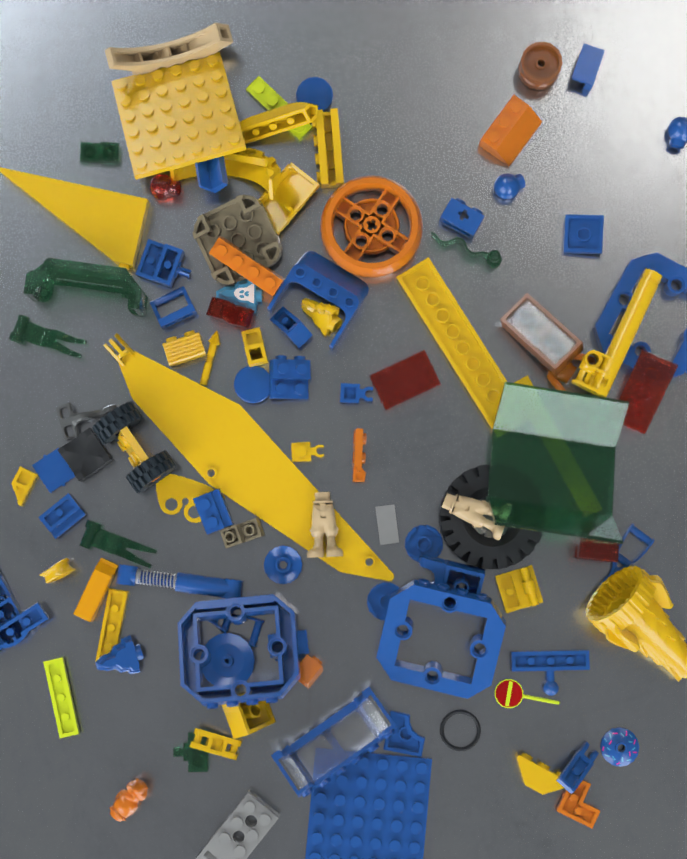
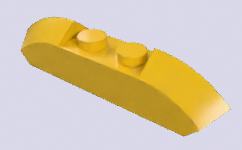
M306 102L290 103L240 121L245 144L312 123L317 118L318 105Z

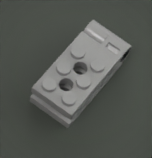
M249 790L195 859H247L279 819L280 814ZM247 816H255L257 822L250 823L247 820ZM241 831L244 833V837L237 838L234 832Z

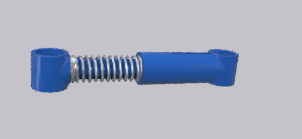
M119 564L116 584L130 586L141 585L142 583L143 585L150 586L153 584V586L156 585L157 587L160 585V587L163 586L164 588H174L176 592L215 596L225 599L240 598L243 581L180 572L177 575H172V573L171 575L169 573L166 575L165 573L162 574V572L160 574L159 572L155 573V571L153 573L152 571L148 572V570L145 572V570L138 569L137 566Z

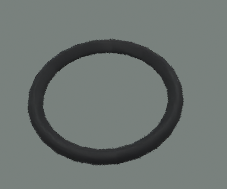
M455 710L444 717L440 726V736L447 747L454 751H466L477 744L481 735V726L476 716L465 710ZM456 714H465L471 717L477 727L474 741L465 747L451 745L444 735L446 721Z

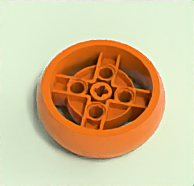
M368 175L349 180L333 192L323 209L320 231L324 247L337 265L354 275L376 278L396 272L412 259L421 243L423 220L416 200L404 186L386 177ZM376 191L382 193L379 199H364L356 204L348 199L361 192ZM398 203L403 206L409 218L410 230L408 237L400 233L399 217L394 210ZM384 207L387 209V213L381 215L377 212V209ZM352 213H359L361 218L353 220L350 216ZM335 216L344 221V235L349 243L344 251L337 243L334 235ZM375 223L376 229L372 228V230H369L368 224ZM385 233H390L393 238L390 241H386L382 236ZM363 238L367 243L364 246H358L356 241ZM386 250L396 254L382 262L367 263L361 261L365 254H380Z

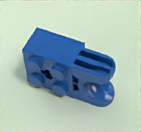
M421 555L419 557L420 566L429 569L434 574L435 579L431 582L432 584L438 585V583L449 585V588L457 589L459 588L457 584L465 583L467 586L463 588L467 589L469 593L477 594V592H481L486 569L429 555ZM448 597L445 599V601L449 604H453L456 602L455 599L452 597Z

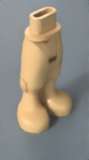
M316 492L315 501H313L312 528L310 529L311 535L314 537V545L312 549L307 551V558L324 557V534L327 538L326 557L343 556V550L337 547L335 541L339 528L336 526L333 500H330V492Z
M447 493L442 508L450 510V514L472 524L474 528L486 527L493 533L494 539L500 540L505 524L486 519L483 515L492 516L506 523L512 506L505 505L503 508L496 509L490 507V504L485 500L480 501L458 494L454 496Z

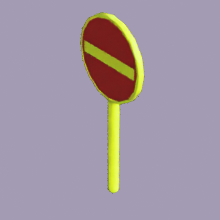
M512 679L500 681L495 688L496 701L505 708L518 706L523 698L560 704V701L523 694L521 685Z

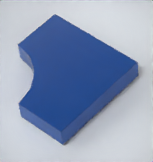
M391 710L390 717L396 724L397 729L394 730L396 733L387 740L385 739L383 750L422 757L425 737L417 734L412 729L410 714Z

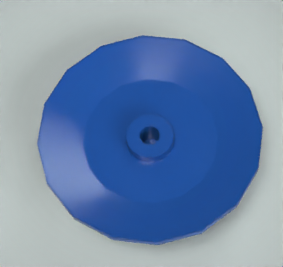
M232 633L218 634L209 639L205 647L211 653V661L207 666L202 667V672L206 679L214 686L231 685L237 680L247 682L253 673L255 665L254 652L249 643L240 635ZM204 652L201 653L200 660L204 658Z

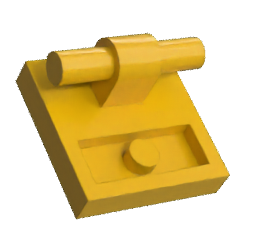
M532 565L494 576L506 613L543 603Z

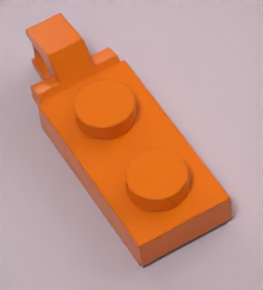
M356 428L353 434L352 482H364L366 472L362 468V464H365L366 453L362 452L363 445H366V433H363L362 428Z

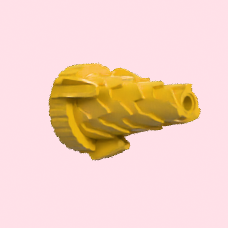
M638 566L625 567L608 577L591 596L585 610L587 619L601 633L606 634V639L609 642L633 652L639 650L646 658L649 656L657 665H662L678 682L682 678H687V643L684 641L685 637L669 620V615L662 609H671L674 606L662 579L658 575H649Z

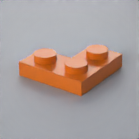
M582 780L574 793L570 794L565 789L556 811L592 829L600 810L583 802L591 784Z

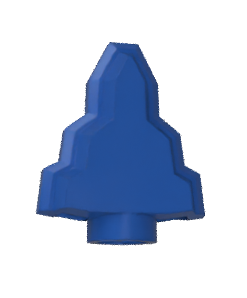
M130 635L120 639V643L114 645L109 653L102 655L95 662L96 669L104 671L116 669L120 673L128 671L129 674L140 673L139 661L143 660L142 649L139 644L134 645Z

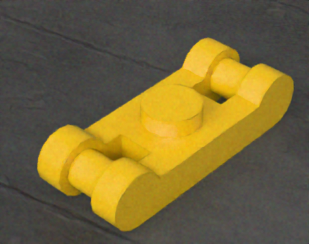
M195 728V737L189 747L237 760L238 754L236 753L242 741ZM203 736L207 737L205 745L201 744ZM227 744H231L229 752L226 751Z

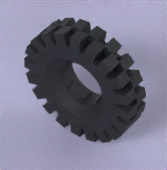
M485 464L465 471L449 485L440 504L439 524L442 536L448 544L447 546L465 563L478 568L502 569L523 561L526 556L533 552L536 544L540 542L543 535L541 534L542 530L545 528L544 502L540 499L541 494L537 487H534L531 483L532 481L526 475L520 474L518 470L500 464ZM449 493L454 496L458 494L477 500L481 498L486 500V496L498 497L499 501L502 499L507 505L512 506L511 524L507 525L509 529L501 535L500 540L485 537L484 533L482 535L479 534L472 524L450 514V510L442 508L446 494Z

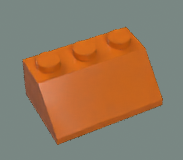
M513 95L480 139L479 146L510 167L542 121L527 103Z

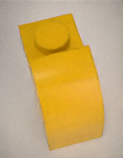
M260 327L241 331L249 367L268 363Z

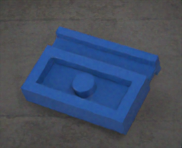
M220 488L193 498L206 534L234 524Z
M68 493L38 518L49 532L52 533L54 538L58 539L87 514L81 509L72 495Z

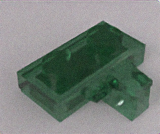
M188 732V743H183V747H174L173 757H183V761H188V772H208V752L189 747L191 741L194 740L195 734L194 732ZM203 736L201 744L205 745L207 737Z

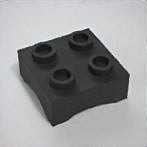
M91 428L86 429L75 439L58 449V452L80 482H83L113 461Z

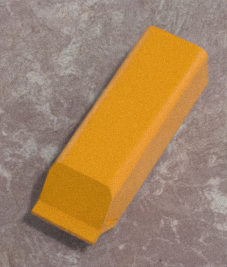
M102 557L100 558L73 613L74 615L88 622L94 621L119 565Z

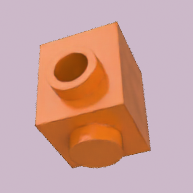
M306 655L300 662L301 678L298 681L309 689L323 672L322 662L315 656L311 658L309 655Z

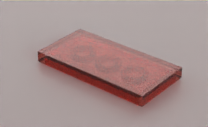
M642 349L610 415V419L645 434L678 364Z

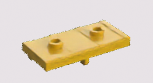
M292 162L287 164L281 172L274 200L269 198L267 190L259 198L278 235L320 187L319 183Z

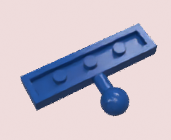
M589 650L511 651L512 672L547 671V682H545L543 690L548 696H554L559 691V686L555 682L554 671L590 670Z

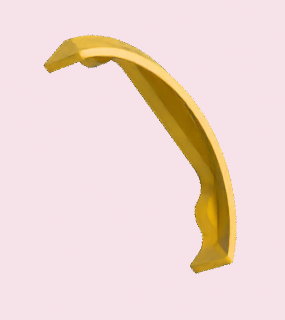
M246 148L247 150L224 156L227 176L245 178L258 183L267 190L269 198L274 200L281 176V168L276 164L274 157H266L265 152L253 148ZM195 164L170 170L171 181L176 182L196 177Z

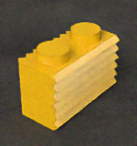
M195 330L184 333V337L178 339L177 336L167 338L166 343H162L170 367L207 356L199 332L195 333Z

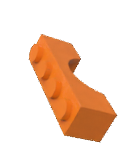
M219 237L209 252L210 255L271 296H275L285 278L270 268L265 267L246 255L239 247L224 237Z

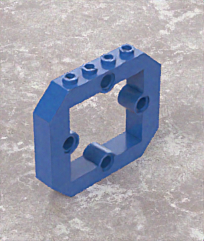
M658 252L631 259L592 329L599 352L606 353L613 338V335L609 334L620 312L626 311L633 296L631 291L642 271L651 269L661 274L665 293L668 296L676 297L681 293L687 295V268ZM671 282L678 283L679 290H674L671 287ZM622 296L627 298L628 304L622 305L619 298ZM687 329L680 334V344L669 365L650 356V346L646 342L639 341L630 346L621 366L652 383L661 382L687 373ZM639 347L643 350L644 354L642 357L636 355V348Z
M427 579L413 580L391 593L376 657L389 678L393 681L466 699L491 686L506 628V620L492 598L481 592H477V594L469 593L464 588H449V585L438 583V585L432 584ZM448 597H452L455 599L456 602L453 604H449L445 601V599ZM410 600L439 606L448 613L459 611L486 618L483 634L475 635L470 642L471 655L476 658L472 678L443 671L442 665L436 661H431L425 666L396 659L400 640L409 639L414 628L412 619L406 616ZM406 625L408 630L401 631L399 626ZM481 643L485 648L479 650L475 645ZM436 671L438 675L430 676L428 672Z
M274 594L195 602L177 623L180 685L203 706H207V709L219 708V705L224 704L227 707L239 706L238 703L245 702L246 705H257L258 701L277 703L278 699H283L301 678L296 614ZM241 610L239 617H232L233 611ZM275 614L276 637L269 640L267 648L270 655L278 659L279 680L252 683L237 680L231 685L203 687L202 667L210 663L211 653L205 646L201 645L200 621L228 618L231 623L240 625L246 621L247 616ZM282 644V651L278 653L273 651L275 645ZM202 651L205 653L202 660H196L198 652ZM246 687V693L238 696V688Z

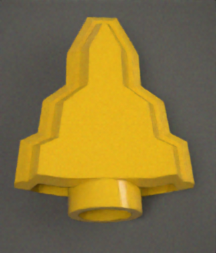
M302 299L301 308L313 319L314 324L320 328L325 336H330L332 332H336L340 328L342 319L338 317V307L322 302L319 303L312 299Z

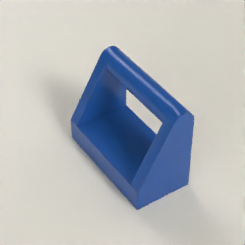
M184 286L150 302L163 330L197 314ZM184 294L188 306L161 318L157 307Z

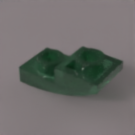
M102 141L100 143L80 142L79 162L118 163L119 143Z

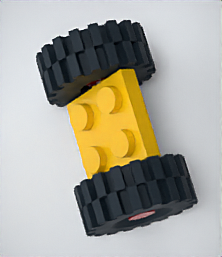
M130 401L107 413L106 416H103L101 420L93 425L92 429L103 445L116 439L119 440L117 442L118 446L123 452L126 451L130 456L128 457L129 462L133 467H136L127 475L126 479L135 492L139 494L169 475L170 472L177 468V465L166 450L148 458L130 432L143 419L135 404Z

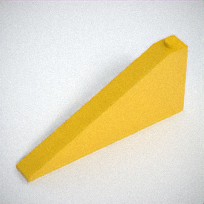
M0 167V172L4 177L118 265V268L129 270V268L135 269L150 207L148 199Z

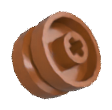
M543 41L529 45L523 52L518 67L522 83L534 90H545L552 86L561 71L563 64L562 55L551 43Z

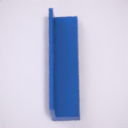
M224 156L195 163L198 186L200 188L217 193L229 185Z

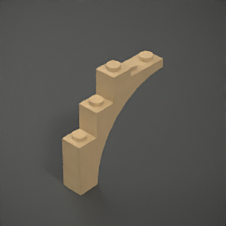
M214 23L203 30L173 41L135 48L109 47L105 50L109 69L132 71V75H142L153 72L160 67L168 68L173 65L183 64L189 59L198 60L208 57L232 44L233 39L228 24Z

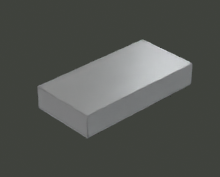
M395 505L375 507L380 545L399 543Z

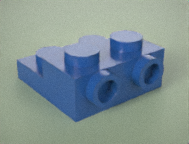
M285 355L275 356V359L269 361L270 399H309L310 360H305V356H294L293 360L287 359Z

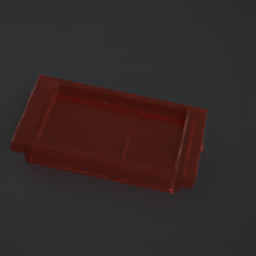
M425 350L369 375L385 410L441 385Z

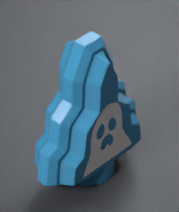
M245 279L237 281L234 286H225L217 290L216 298L225 303H234L237 308L245 309L246 313L256 314L257 302H262L263 293L261 288Z

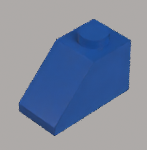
M282 307L270 318V321L298 348L305 344L312 336L305 325L285 307Z

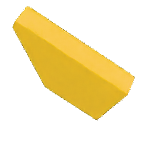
M22 466L19 467L11 483L19 506H23L38 477V474Z

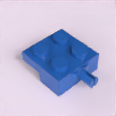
M148 239L135 275L172 288L178 274L189 278L192 270L181 267L185 253L182 249Z

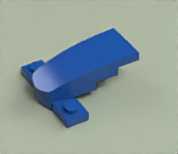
M0 572L1 650L2 648H9L20 643L27 637L30 630L48 620L49 616L39 601L22 611Z

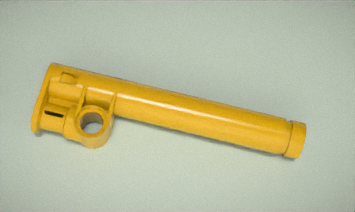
M651 269L644 270L642 278H640L606 353L603 354L599 351L591 350L584 354L577 377L571 380L572 384L598 397H607L658 288V284L662 279L661 274ZM589 355H593L596 358L595 365L588 362L587 358Z

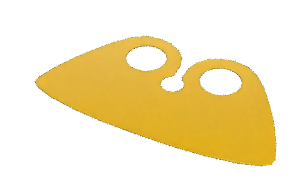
M169 474L156 483L158 502L162 511L169 515L177 514L182 508V500L187 498L189 503L185 505L184 516L193 523L201 522L200 516L191 518L188 514V510L195 506L193 498L216 490L198 481L175 474ZM170 498L175 499L178 504L177 508L172 511L168 510L165 506L166 501Z

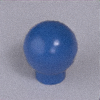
M686 117L674 118L669 123L668 135L670 137V146L680 149L684 148L685 142H687Z
M510 173L501 174L494 182L496 195L504 200L512 199L518 194L520 189L526 187L524 177L520 173L517 175Z

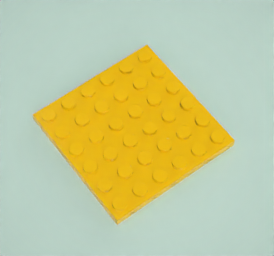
M220 52L202 59L188 60L183 64L173 65L172 67H161L146 74L131 75L111 81L135 179L247 150Z

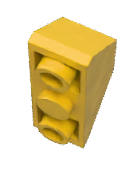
M516 752L515 758L521 778L527 787L542 795L564 788L556 781L562 772L557 771L554 773L549 770V765L541 761L537 764L532 761L533 757L525 752L519 754Z

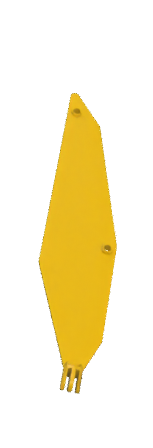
M118 333L114 336L124 346V350L114 339L110 338L108 341L118 351L119 355L107 343L103 346L119 363L132 399L208 484L215 489L220 488L221 493L306 550L312 549L314 537H312L310 529L312 528L313 501H315V493L319 491L243 407L132 350ZM210 469H213L215 471V474L212 477L208 474ZM334 509L336 526L339 528L335 541L337 547L343 550V556L326 557L327 538L324 534V557L318 558L342 573L392 581L394 574ZM371 558L373 564L367 565L366 559Z

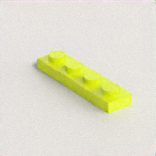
M260 76L246 88V91L267 111L288 104ZM306 124L288 131L300 142L313 129V126Z
M64 657L44 661L59 737L64 738L80 734Z

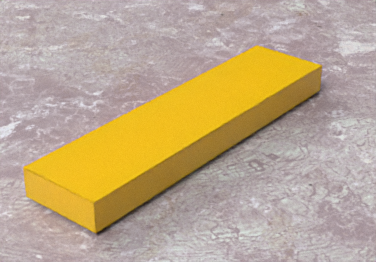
M109 588L95 662L102 655L109 653L112 647L120 642L129 591Z

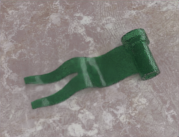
M431 232V237L442 247L460 243L463 245L466 254L471 258H487L486 262L490 268H497L501 265L502 258L497 250H492L490 253L483 251L471 252L464 239L456 237L449 241H442L435 233Z
M24 315L18 316L15 328L8 338L19 344H23L25 340L77 358H81L82 355L55 340L59 339L75 344L87 343V340L75 338L61 331L29 322L30 318Z
M87 519L85 524L86 530L80 546L87 549L93 546L139 565L151 567V564L138 558L126 550V548L155 554L157 550L101 529V524Z

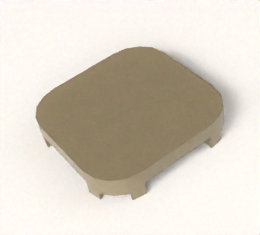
M236 196L235 199L205 214H201L197 217V221L194 224L193 237L196 239L211 270V276L222 284L233 285L237 281H242L246 278L209 254L219 237H224L239 247L246 255L267 268L276 264L282 255V244L262 202L254 196Z

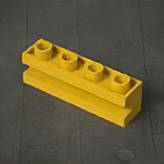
M338 108L330 109V112H323V109L318 110L317 118L312 122L313 128H317V135H313L314 146H318L319 152L315 153L316 165H320V172H316L317 183H321V189L337 188L344 184Z

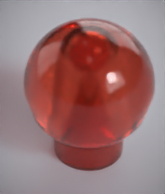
M158 174L152 178L149 189L152 196L156 199L167 200L172 196L180 195L181 182L173 180L168 175Z

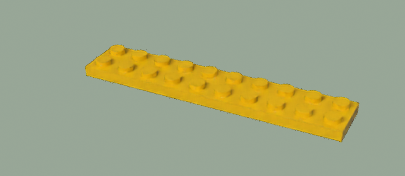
M430 258L424 259L398 275L396 279L495 436L499 438L530 419V416Z

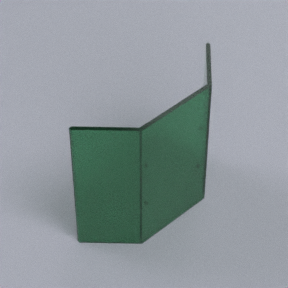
M505 381L492 429L487 500L494 525L623 544V539L613 518L615 450L629 401Z

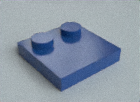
M565 215L564 253L602 254L604 215Z

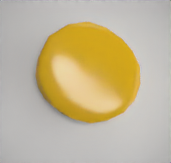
M64 558L40 573L39 576H43L46 583H51L69 575L76 569L70 566L69 558Z

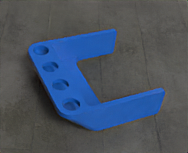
M308 251L292 267L267 307V310L270 313L273 312L291 282L301 284L344 311L345 321L329 345V349L333 351L368 295L369 287L364 281L320 254Z

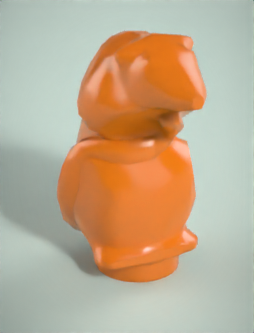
M136 778V780L130 781L127 784V790L123 789L116 795L114 804L109 807L111 810L110 815L116 821H126L137 810L139 801L146 799L148 786L145 781Z

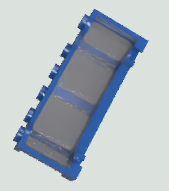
M370 687L361 692L362 695L354 698V701L290 746L287 745L282 751L278 750L271 755L298 797L303 796L305 798L318 786L321 788L331 782L330 778L332 776L343 774L347 770L346 766L351 763L357 764L363 759V754L368 751L369 753L374 752L380 747L378 745L384 739L387 740L396 733L394 731L397 729L396 724Z

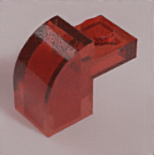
M212 297L206 315L228 325L248 329L254 310L235 305L224 299Z

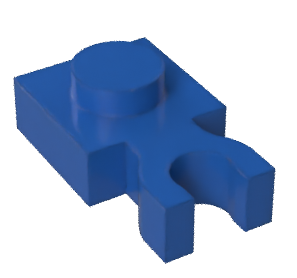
M341 383L340 403L359 404V399L373 402V397L368 398L365 395L367 391H373V387L360 389V384Z

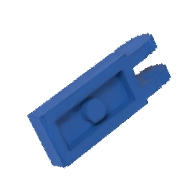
M587 741L574 754L556 780L570 794L576 791L594 765L593 762L599 752L594 750L590 753L589 757L584 755L590 745Z

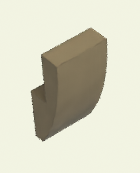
M259 517L220 530L225 548L265 536Z

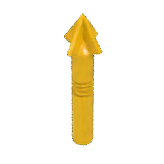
M218 331L208 340L210 344L199 383L201 385L207 386L213 357L215 356L217 345H220Z

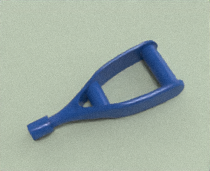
M632 523L621 537L615 551L611 571L601 584L615 572L637 562L648 551L655 539L650 538ZM629 532L647 544L643 551L632 561L619 553ZM617 561L620 562V563H621L622 565H624V566L618 567V566H617Z
M232 614V617L240 616V614ZM247 616V619L255 621L248 643L251 647L256 648L264 620ZM228 618L223 620L222 627L218 623L220 619L206 620L217 627L222 633H228L231 623Z

